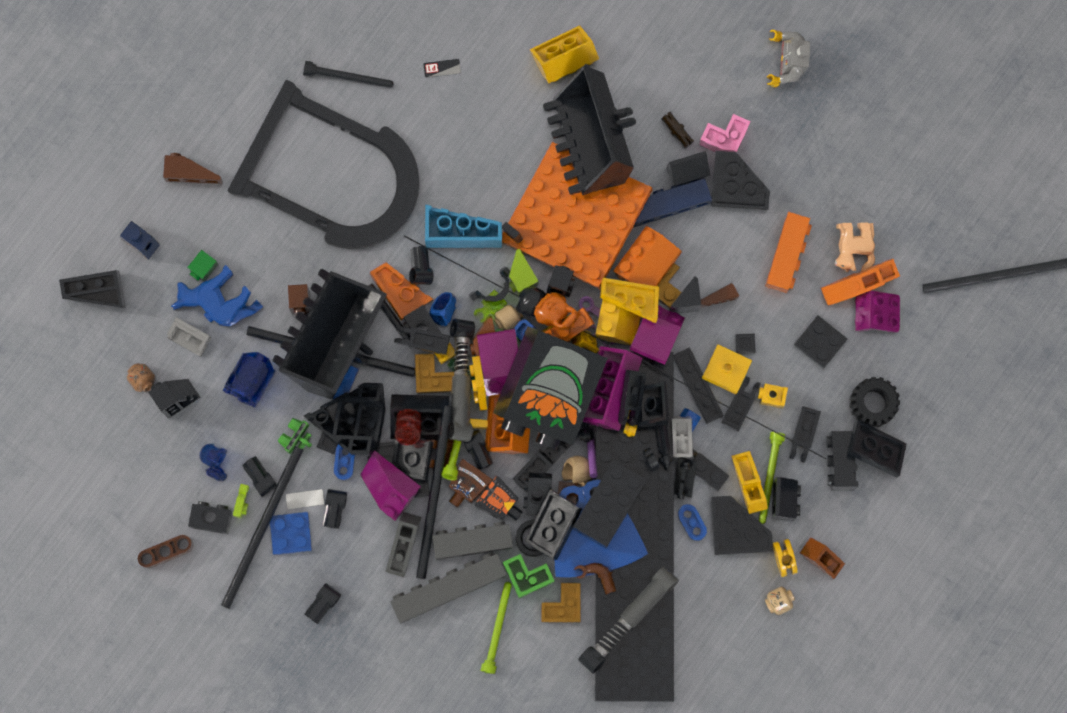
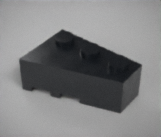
M119 270L59 280L62 299L126 308Z
M831 431L829 436L826 437V447L830 448V455H827V467H830V474L827 475V486L831 487V491H854L859 487V483L856 481V471L858 469L857 464H855V457L847 454L852 431Z

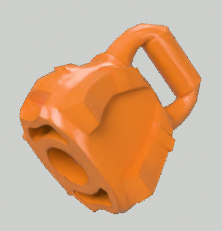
M548 293L535 306L534 315L537 322L546 326L564 330L568 329L578 318L577 311L566 303V298L559 293ZM567 315H569L568 318H567L562 324H560V323L562 322V320H563Z

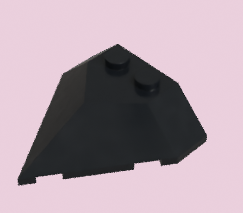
M362 383L352 392H346L320 406V409L317 411L309 412L303 416L351 455L371 456L380 445L386 412L383 384Z

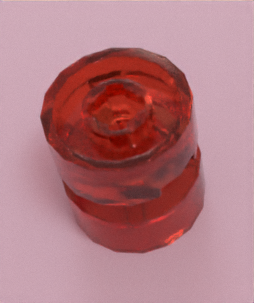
M405 409L397 415L395 438L402 445H413L420 439L422 419L417 411Z

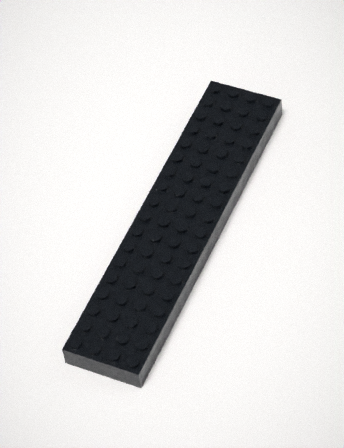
M630 351L642 357L643 362L654 367L652 368L642 362L638 371L646 373L645 386L663 381L667 384L669 412L667 430L670 443L669 454L673 457L674 379L660 371L674 377V352H670L664 365L634 351ZM626 423L624 425L621 424L619 431L596 426L595 453L598 476L595 480H602L613 460L647 480L629 510L628 515L637 529L648 554L628 565L610 570L613 572L611 575L616 588L614 592L605 594L601 579L595 574V646L597 643H600L599 640L604 639L603 636H607V632L611 631L610 628H614V624H618L622 612L645 589L662 567H666L674 574V460L670 463L669 469H666L665 465L659 461L662 454L659 450L656 426L637 427L635 436L630 437L623 433ZM649 447L660 467L654 471L651 469L643 452L644 449ZM673 588L668 594L664 595L634 629L627 630V633L623 634L624 637L621 636L620 641H617L616 645L612 646L613 649L610 648L609 653L604 657L606 659L605 663L595 672V701L674 702Z

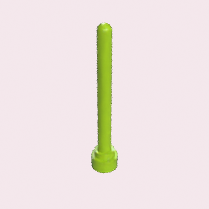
M454 440L449 463L443 468L442 477L447 480L457 479L458 470L456 463L461 441Z
M770 432L769 440H771L772 448L764 486L768 508L779 447L785 441L784 437L775 432ZM768 509L760 511L758 521L761 524L766 522Z
M509 581L505 582L487 660H484V663L481 664V672L496 673L497 666H495L496 662L494 660L512 586Z

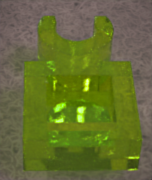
M494 289L489 295L496 296L499 293ZM504 299L497 302L482 300L481 303L484 307L476 309L473 314L477 316L479 313H483L484 317L480 320L483 323L490 313L495 317V313L508 303Z

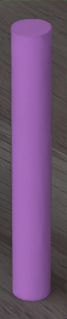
M593 438V440L587 442L590 477L596 478L598 475Z

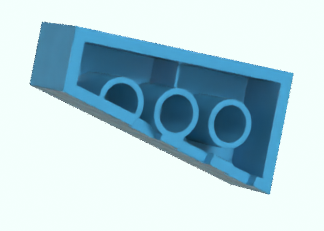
M425 204L426 248H502V222L482 217L476 218L465 213L459 214Z

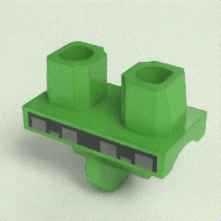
M292 418L288 428L295 431L294 435L290 438L283 433L278 442L289 454L292 453L298 442H300L298 448L303 449L305 446L310 448L312 444L308 440L312 435L307 432L304 438H302L310 425L304 420L301 422Z

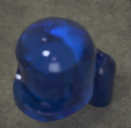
M206 444L199 452L201 462L210 467L205 470L206 474L217 481H225L227 474L224 473L220 465L226 456L227 450L225 448L219 449L214 444Z

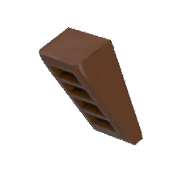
M730 283L701 299V307L736 300L739 298V294L733 283Z

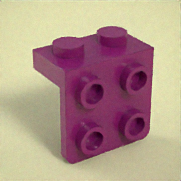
M871 290L856 296L855 331L880 330L893 333L899 332V295Z

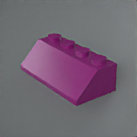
M600 346L598 354L608 359L583 422L619 431L621 424L618 422V414L621 410L626 370L638 371L642 357L628 350Z

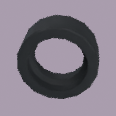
M535 519L521 524L516 533L517 547L523 554L531 557L544 554L537 549L527 548L523 543V533L532 527Z

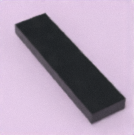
M690 347L674 354V361L685 383L715 399L707 381L702 379L703 373ZM688 387L706 424L724 416L716 401Z

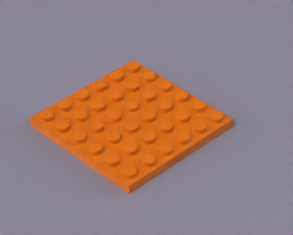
M552 142L508 222L521 234L523 239L520 243H516L503 232L502 243L516 250L520 249L522 253L554 268L555 265L566 266L571 271H574L573 277L600 289L602 279L607 277L653 189L640 181L628 177L625 184L594 191L586 195H582L581 192L570 195L568 188L579 183L577 178L566 181L564 173L574 170V166L571 164L562 167L560 164V159L570 156L569 150L557 153L555 146L558 144Z

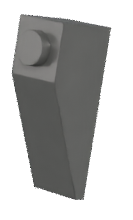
M403 512L398 523L385 572L401 577L405 576L422 517Z

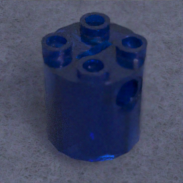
M259 352L242 353L222 391L237 397V400L255 408L276 370L273 369L270 359Z

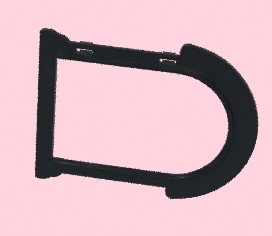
M285 80L227 191L234 196H253L326 232L324 239L329 245L341 248H364L390 238L409 219L418 198L419 173L410 148L392 129L384 126L378 133L303 96L301 90L293 82ZM289 103L291 106L332 126H337L341 128V131L345 130L350 135L373 145L388 157L395 170L397 187L391 205L382 216L360 226L341 225L252 181H248ZM261 192V193H263V194L269 196L270 199H267L266 197L260 195L259 193ZM316 221H320V222H322V223L328 225V227L325 228V226H323V225L317 223Z

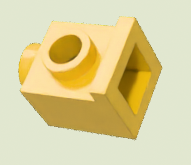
M584 331L572 339V344L583 347L594 353L599 351V348H597V338Z
M765 383L763 388L760 387L758 399H761L760 404L783 409L788 387ZM771 391L776 393L775 398L770 397L769 393Z

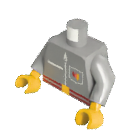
M770 30V32L775 33V37L773 39L769 38V40L775 42L783 41L780 77L769 74L767 78L772 81L767 83V85L777 88L780 83L796 82L808 69L810 42L805 41L804 37L798 32L782 33L781 31Z

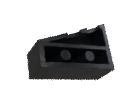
M189 379L164 381L163 383L157 382L151 387V391L148 392L160 411L168 419L201 398Z

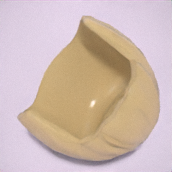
M573 456L567 459L562 470L563 480H573V483H578L581 487L585 486L587 482L592 481L593 478L590 477L588 459L583 456Z

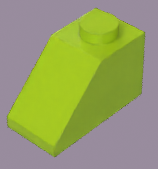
M520 249L516 250L509 275V287L513 293L517 292L518 296L524 288L539 284L538 279Z

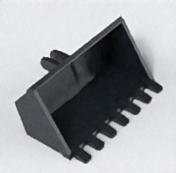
M585 64L553 98V101L543 104L544 111L557 110L556 115L547 118L548 124L560 123L562 127L551 132L552 138L565 137L566 142L555 146L557 153L567 150L570 153V156L560 159V164L562 167L571 164L574 166V170L564 173L566 181L577 178L579 183L568 188L570 195L580 192L582 195H586L594 191L625 184L634 169L623 135V129L635 125L636 119L633 117L620 120L632 115L633 110L631 107L617 110L614 106L605 74Z
M320 269L318 276L325 280L323 286L321 287L313 283L310 288L318 295L315 301L308 297L304 299L303 304L310 309L308 315L297 312L295 318L302 323L300 330L293 326L289 327L288 333L295 339L292 345L283 340L280 347L287 352L285 358L283 359L275 355L272 361L280 367L279 372L288 376L306 391L332 400L351 363L355 360L363 366L367 365L368 361L358 353L359 350L366 355L371 356L374 351L363 342L387 293L330 271L329 273L324 269Z

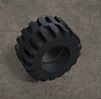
M871 377L870 379L863 380L854 388L849 399L851 400L849 407L852 408V415L856 416V420H860L873 427L887 424L895 417L899 410L900 400L898 398L900 395L899 392L896 393L895 390L897 388L895 385L892 386L889 380L884 381V378L881 377L878 379ZM869 392H877L882 395L885 400L884 410L879 413L869 411L864 404L865 395Z

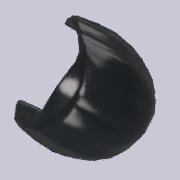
M536 286L524 288L520 292L516 311L526 316L535 317V306L546 296V293Z

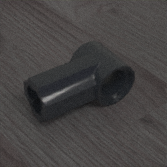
M425 246L411 248L412 268L409 273L410 283L431 285L434 274L433 270L429 268L428 248Z
M478 429L473 432L469 442L463 443L468 453L471 454L477 469L482 470L491 466L493 461L485 447L486 443Z
M256 456L250 458L242 465L261 497L276 488V482L269 472H266Z
M333 489L327 490L326 510L322 526L339 529L342 511L346 505L347 492Z
M325 583L304 615L316 624H319L328 610L337 603L342 594Z

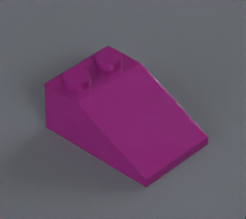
M658 305L657 322L654 323L643 318L629 350L665 365L685 317Z
M515 329L477 335L486 396L501 394L518 351Z
M376 451L373 452L360 474L380 510L394 521L408 508L421 487Z

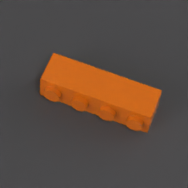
M792 212L787 213L765 287L787 293L789 288L793 289L796 278H793L794 271L799 270L801 260H798L799 254L804 253L806 242L803 241L805 235L809 236L812 227L809 224L810 218Z

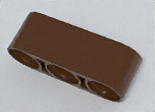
M179 535L141 551L137 558L138 563L148 569L156 567L191 552L194 546L193 541L186 535ZM183 539H187L189 543L186 549H180L179 543ZM164 547L170 548V554L167 557L161 555V550ZM146 554H151L152 561L149 564H144L143 557Z

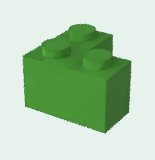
M521 554L503 562L519 599L555 582L547 563L528 571Z

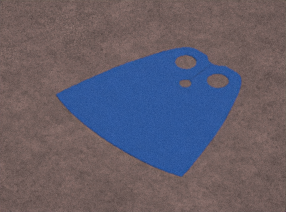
M601 480L589 481L583 487L574 485L566 487L561 491L560 495L565 498L570 493L578 495L579 500L576 505L582 508L580 516L591 498L590 490L597 487ZM627 514L607 549L572 528L558 559L554 560L556 577L567 578L581 576L584 571L580 568L574 570V568L578 565L585 566L595 562L602 563L609 570H614L637 561L647 555L648 552L630 516Z

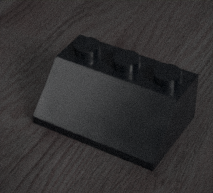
M392 394L390 405V439L424 438V440H438L443 406H449V396Z

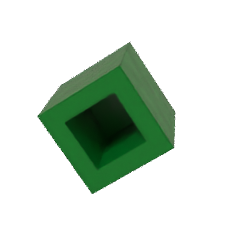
M201 250L187 268L192 278L196 281L201 279L205 282L219 264Z

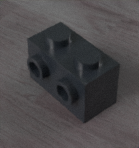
M555 265L546 295L555 292L562 294L565 298L566 296L570 297L575 279L572 278L574 271H571L566 266Z

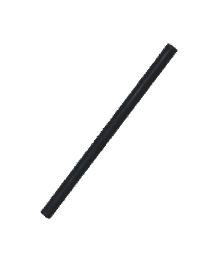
M1067 258L926 283L922 285L925 294L1067 268Z
M248 326L246 333L248 336L279 344L284 340L292 345L295 339L291 336ZM360 354L368 361L366 366L414 377L415 368Z
M448 405L443 406L416 575V578L426 579L453 411V406Z
M294 447L221 606L230 609L304 451L303 449Z

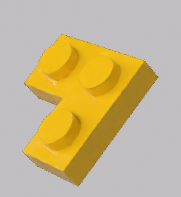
M480 356L472 357L473 365H469L471 377L475 376V380H472L475 404L479 403L480 411L488 410Z

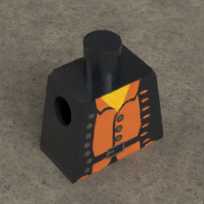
M497 475L475 503L477 509L501 521L507 515L517 521L523 511L515 506L518 497Z

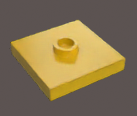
M717 344L702 379L737 394L752 360Z

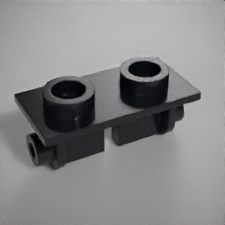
M678 457L674 482V494L677 495L678 499L692 498L697 461Z

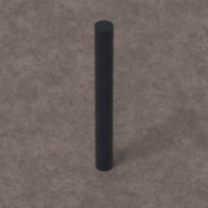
M373 283L370 284V285H368V286H370V287L376 289V287L373 285ZM384 300L381 309L396 330L397 327H404ZM399 333L404 340L410 341L411 336L409 334Z

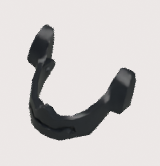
M507 267L500 269L499 273L505 279L504 289L499 294L485 297L477 290L469 294L470 298L473 301L481 298L489 302H497L504 299L509 291L507 274L510 273V270Z

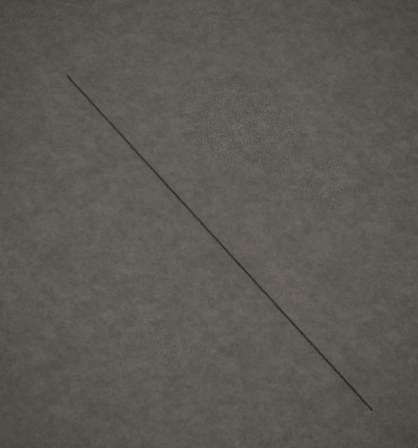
M404 235V237L410 239L411 241H413V242H415V243H417V244H419V245H421V246H424V245H422V244H420V243H418V242H416V241L412 240L411 238H409V237H407V236ZM433 251L434 253H436V254H438V255H440V256H442V257L448 259L447 257H445V256H443V255H441V254H439V253ZM448 259L449 261H451V262H453V263H455V264H457V265L463 267L464 269H466V270H468V271H470V272H472V273L478 275L479 277H481V278H483V279H485V280H487V281H489V282H491V283H493V284L499 286L498 284H496V283H494V282H492V281H490V280H488V279H486V278L480 276L479 274H477V273H475V272H473V271H471V270L465 268L464 266H462V265H460V264H458V263H456V262H454V261ZM588 333L589 335H591V336H593V337H595V338H597V339L603 341L604 343H606V344H608V345H610V346H612V347L618 349L617 347H615V346H613V345H611V344L605 342L604 340H602V339H600V338H598V337H596V336H594V335ZM641 361L642 363L654 368L653 366ZM660 371L661 373H663V374H665V375H667V376L673 378L674 380H676V381H678V382H680V383H682V384H684V385H686V386H688V387L694 389L693 387H691V386H689V385H687V384H685V383H683V382H681V381L675 379L674 377H672V376H670V375H668V374H666V373ZM694 389L695 391H697V392H699V393H701V394L707 396L708 398H710V399H712V400H714V401H716V402H718V403H720V404L726 406L727 408H729V409H731V410H733V411H735V412H737V413L743 415L742 413H740V412H738V411H736V410L730 408L729 406H727V405H725V404H723V403H721V402H719V401H717V400H715V399L709 397L708 395H706V394H704V393H702V392H700V391ZM747 417L748 419H750V420H752V421H754V422L760 424L761 426H763V427H765V428H767V429H769V430H771V431H773V432H775V433L781 435L782 437H784V438H786V439H788V440L794 442L795 444L800 445V444L796 443L795 441H793V440H791V439H789V438L783 436L782 434H780V433H778V432H776V431H774V430H772V429H770V428L764 426L763 424H761V423H759V422H757V421H755V420H753V419ZM800 445L801 447H803V448H805V449H807V450L813 452L814 454H816V455H818V456H820V457L826 459L825 457H823V456H821V455L815 453L814 451H812V450H810V449H808V448H806V447Z

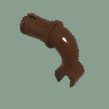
M595 562L585 566L578 565L574 568V570L580 568L584 571L581 576L576 577L579 579L584 578L589 573L597 574L598 578L601 579L605 594L616 591L611 575L613 572L602 563Z

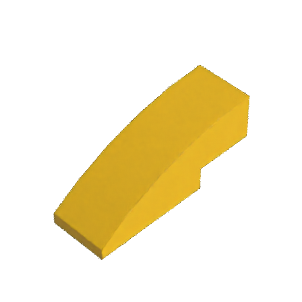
M750 451L732 455L733 465L748 513L751 514L768 509L767 499Z

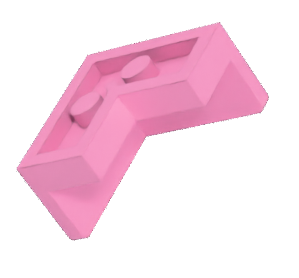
M733 114L726 130L708 123L699 145L714 152L716 149L735 150L737 152L751 121Z

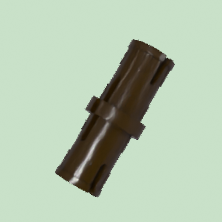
M670 111L661 120L672 131V136H676L684 148H687L688 144L691 145L694 140L685 131V126L680 124Z

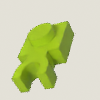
M240 484L233 516L240 519L243 518V515L247 514L249 506L246 503L249 486L245 484Z

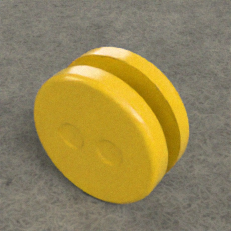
M783 540L784 550H781L778 541L773 542L774 556L781 577L787 576L786 569H790L792 575L797 574L796 559L790 540Z

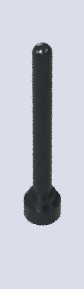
M305 61L304 76L311 77V75L319 74L389 88L394 85L392 80L317 67V64H313L311 61Z

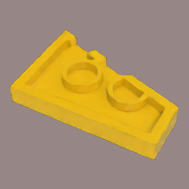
M609 278L602 279L600 298L649 321L657 322L659 287Z

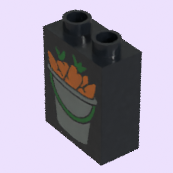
M527 326L493 411L494 414L504 418L501 428L523 437L526 427L539 432L535 442L557 450L560 441L573 445L608 358Z

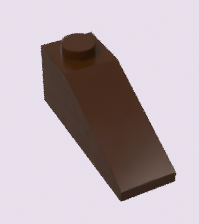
M180 153L165 155L163 178L166 182L223 183L221 176L185 156H181Z

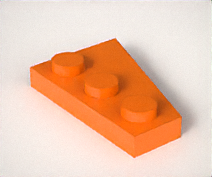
M387 262L370 272L379 289L387 293L386 299L401 321L407 314L433 301V298L424 294L415 284H411Z

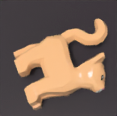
M852 223L836 224V228L840 230L838 244L840 254L835 260V265L845 269L846 272H849L850 269L856 271L853 254L865 255L868 258L861 271L872 267L875 264L873 223H857L860 236L853 235Z

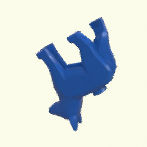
M227 265L223 267L219 275L202 282L194 289H189L186 284L179 282L177 284L178 301L171 305L173 310L182 307L201 306L206 312L203 315L210 323L215 321L219 326L229 327L246 317L256 314L263 308L257 300L252 305L245 306L251 295L246 286L242 288V293L238 297L225 301L220 289L234 275Z

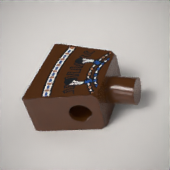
M463 458L457 468V479L451 480L449 489L455 492L449 502L457 508L464 499L469 503H473L493 481V479Z

